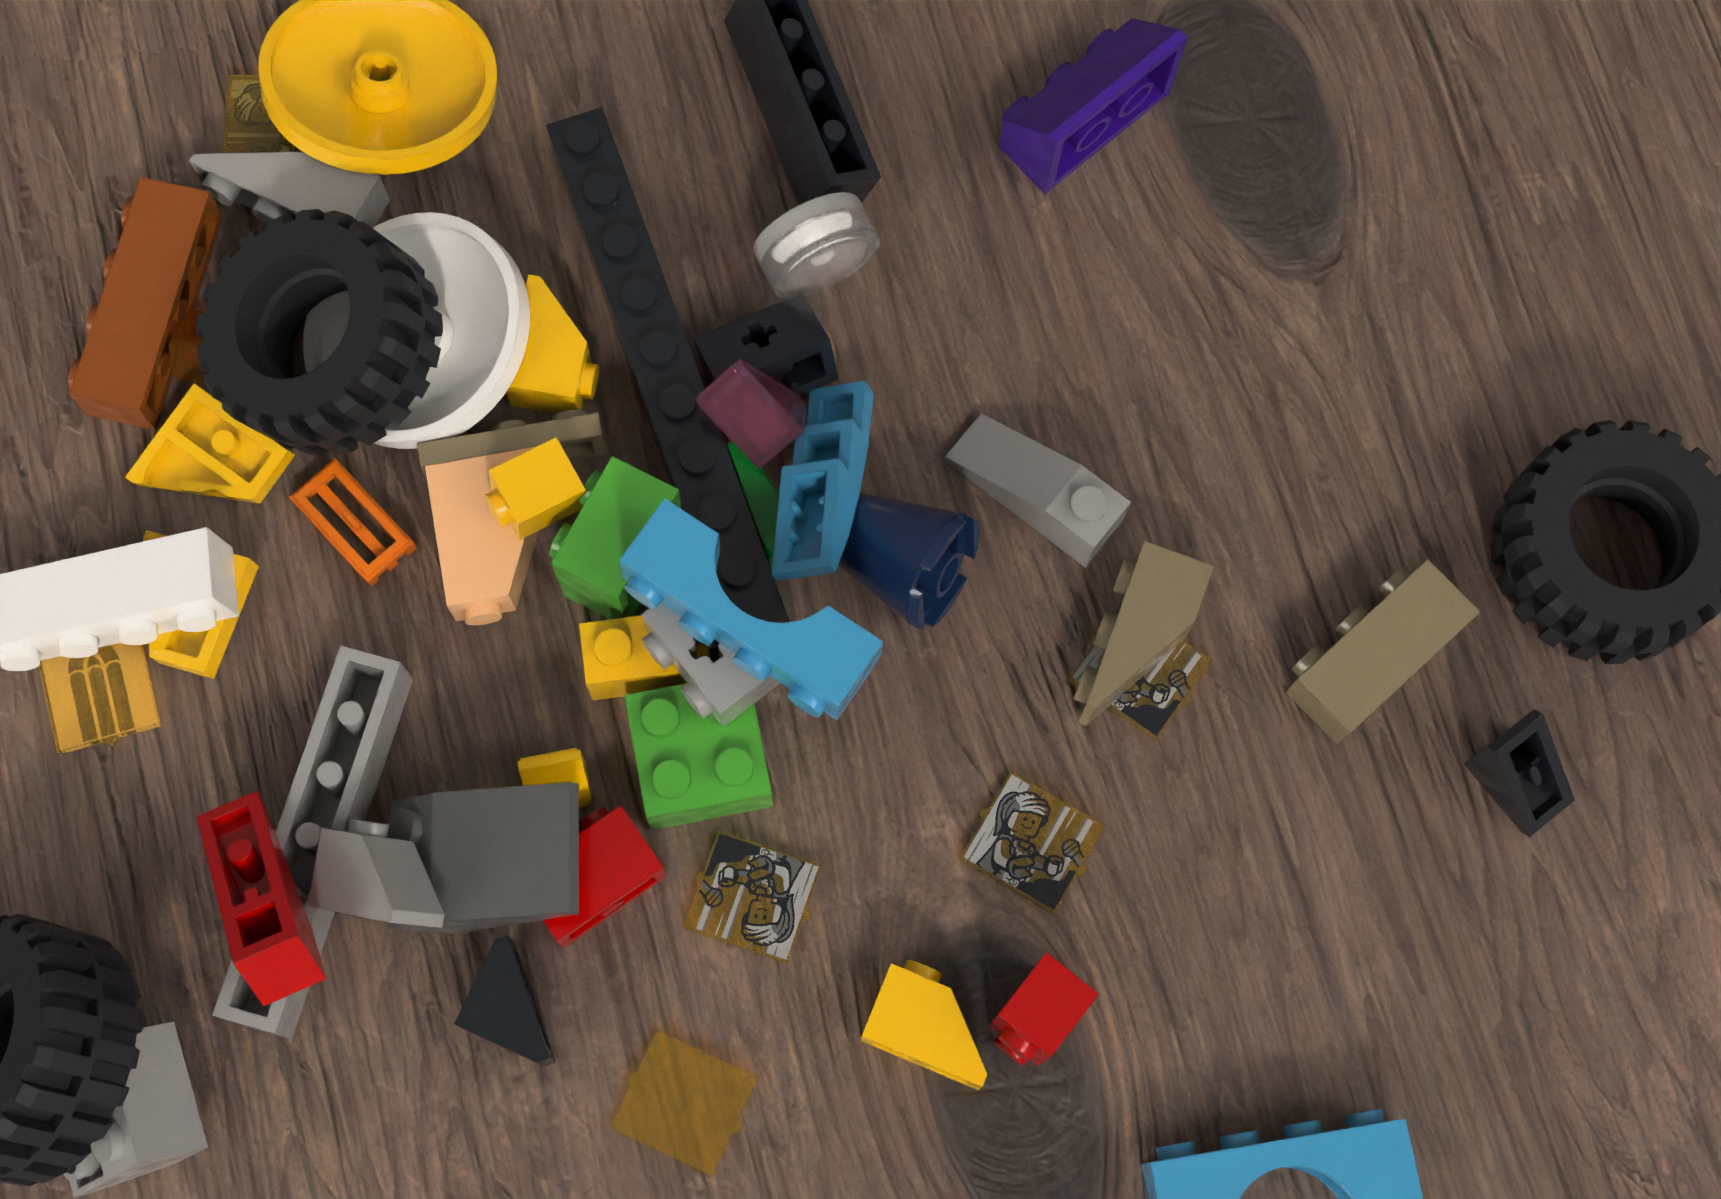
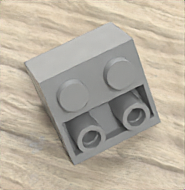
M174 1022L144 1027L142 1032L137 1034L135 1047L140 1050L137 1067L130 1070L125 1085L130 1089L123 1106L115 1108L110 1117L113 1124L104 1138L91 1143L90 1148L92 1152L81 1163L68 1168V1172L63 1174L70 1182L73 1198L84 1196L174 1165L208 1148Z

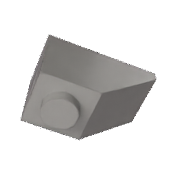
M350 819L348 831L321 828L308 906L388 923L443 927L444 912L413 841L387 837L389 824Z

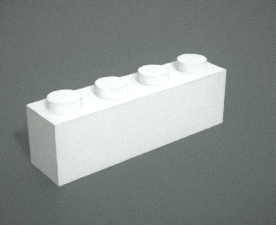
M205 527L0 574L1 668L9 671L31 670L38 667L41 660L59 656L67 658L89 657L98 653L99 647L117 643L126 645L148 644L157 639V634L175 630L186 632L206 631L214 628L216 621L238 617L233 548L209 528Z

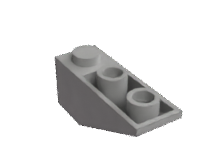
M304 152L193 154L189 160L202 183L200 186L201 190L209 191L213 199L223 205L232 206L235 201L252 209L253 215L265 224L285 214L296 220V212L320 209L324 213L335 210L349 214L359 222L363 221L373 228L390 201L380 175L339 169L314 159Z

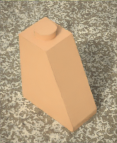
M534 447L425 466L446 605L455 621L465 620L467 625H486L499 621L502 618V613L517 609L539 531L519 540L511 524L501 528L495 520L484 494L492 491L489 477L490 469Z

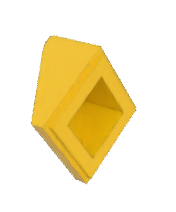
M571 748L520 758L521 761H517L523 786L565 782L579 784V808L589 806L592 803L586 761L580 749Z

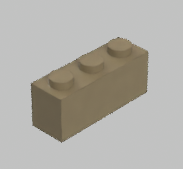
M1429 559L1413 573L1403 565L1377 590L1385 598L1370 612L1362 605L1358 606L1334 629L1342 637L1326 652L1317 644L1292 667L1291 670L1299 678L1286 693L1336 745L1344 740L1480 613Z

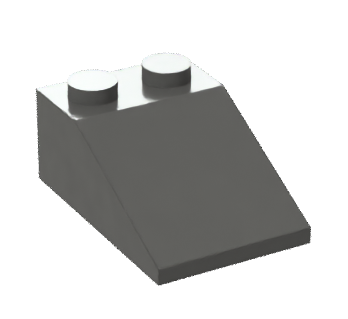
M565 782L435 792L390 802L388 837L414 842L444 912V921L442 928L388 923V929L454 934L579 914V784Z

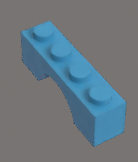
M664 498L619 560L622 577L627 581L624 586L625 590L637 601L653 610H656L662 604L680 616L679 626L699 642L710 646L715 639L736 653L732 658L733 662L750 676L763 682L768 676H771L789 688L790 691L787 697L806 713L819 718L825 712L835 720H838L879 661L883 641L830 606L805 619L786 623L760 620L743 612L727 597L716 574L720 555L719 533Z
M1383 1109L1344 1115L1347 1129L1323 1132L1320 1120L1282 1126L1283 1140L1259 1143L1257 1131L1219 1137L1221 1147L1219 1151L1196 1154L1194 1141L1157 1147L1155 1150L1158 1161L1141 1164L1147 1199H1240L1253 1181L1277 1168L1296 1169L1314 1176L1324 1183L1337 1199H1422L1423 1194L1406 1118L1386 1122Z

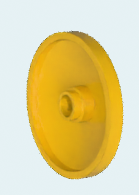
M299 0L284 11L272 24L264 38L259 55L258 71L261 97L264 107L278 131L295 147L312 158L352 172L380 175L403 174L426 169L447 161L467 148L481 134L495 106L497 64L491 44L479 25L466 12L448 0Z

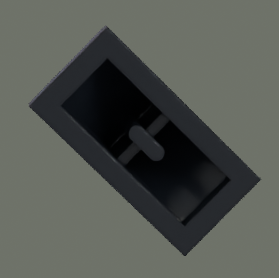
M1535 709L1510 726L1464 763L1517 828L1528 837H1531L1575 801L1545 717Z
M508 935L498 938L494 941L454 1024L465 1031L543 1067L556 1063L516 943Z

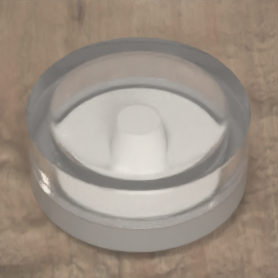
M839 192L814 198L781 215L758 236L753 246V252L774 294L781 298H791L801 293L804 296L813 294L852 275L876 253L880 245V238L860 199L855 194Z

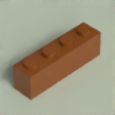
M140 177L135 195L129 196L125 201L121 216L123 231L117 250L112 249L106 258L104 265V280L106 283L99 303L92 305L87 316L86 333L88 338L82 356L73 361L68 375L69 396L87 416L152 430L157 429L224 217L209 191Z

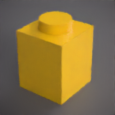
M557 437L489 470L492 491L484 494L486 502L499 526L503 528L511 524L519 540L581 510L584 506L580 503V498L586 494V489Z

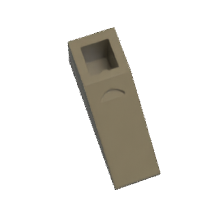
M1144 541L1136 560L1124 557L1112 590L1123 595L1116 614L1105 611L1093 645L1104 649L1098 667L1096 669L1088 665L1085 666L1073 699L1084 703L1078 720L1079 724L1087 726L1185 640L1197 618L1214 568L1213 565Z

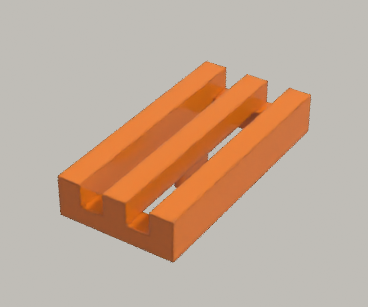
M336 458L289 496L292 503L371 588L380 581L379 576L388 569L390 572L399 564L397 561L405 553L409 556L417 549L412 539ZM336 478L395 542L386 549L326 484ZM317 493L376 556V559L369 565L310 503L309 499Z

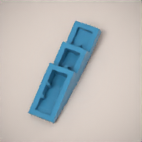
M866 381L817 388L809 393L807 426L796 427L793 465L782 466L772 565V576L776 581L833 574L837 570L857 507L869 444L874 393Z

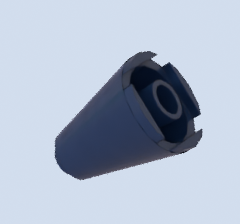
M860 492L850 534L838 565L910 625L925 630L924 624L933 627L941 621L960 594L967 577L958 572L964 555L975 559L980 537L979 524L977 520L963 513Z

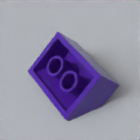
M1133 18L1115 32L1111 28L1104 30L1089 45L1087 54L1073 65L1070 62L1060 65L1046 80L1045 88L1031 99L1027 96H1022L1006 110L1002 117L1003 124L999 148L1046 194L1170 94L1188 37L1180 29Z

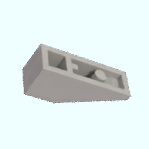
M982 413L944 458L945 462L1085 568L1122 524L1131 503L1083 465Z

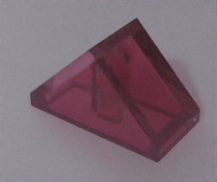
M741 359L694 398L708 417L758 469L762 468L805 431L807 404L803 398Z

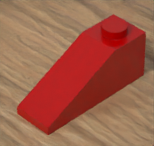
M258 790L196 816L233 964L261 1004L266 1006L326 980L311 924L263 798Z

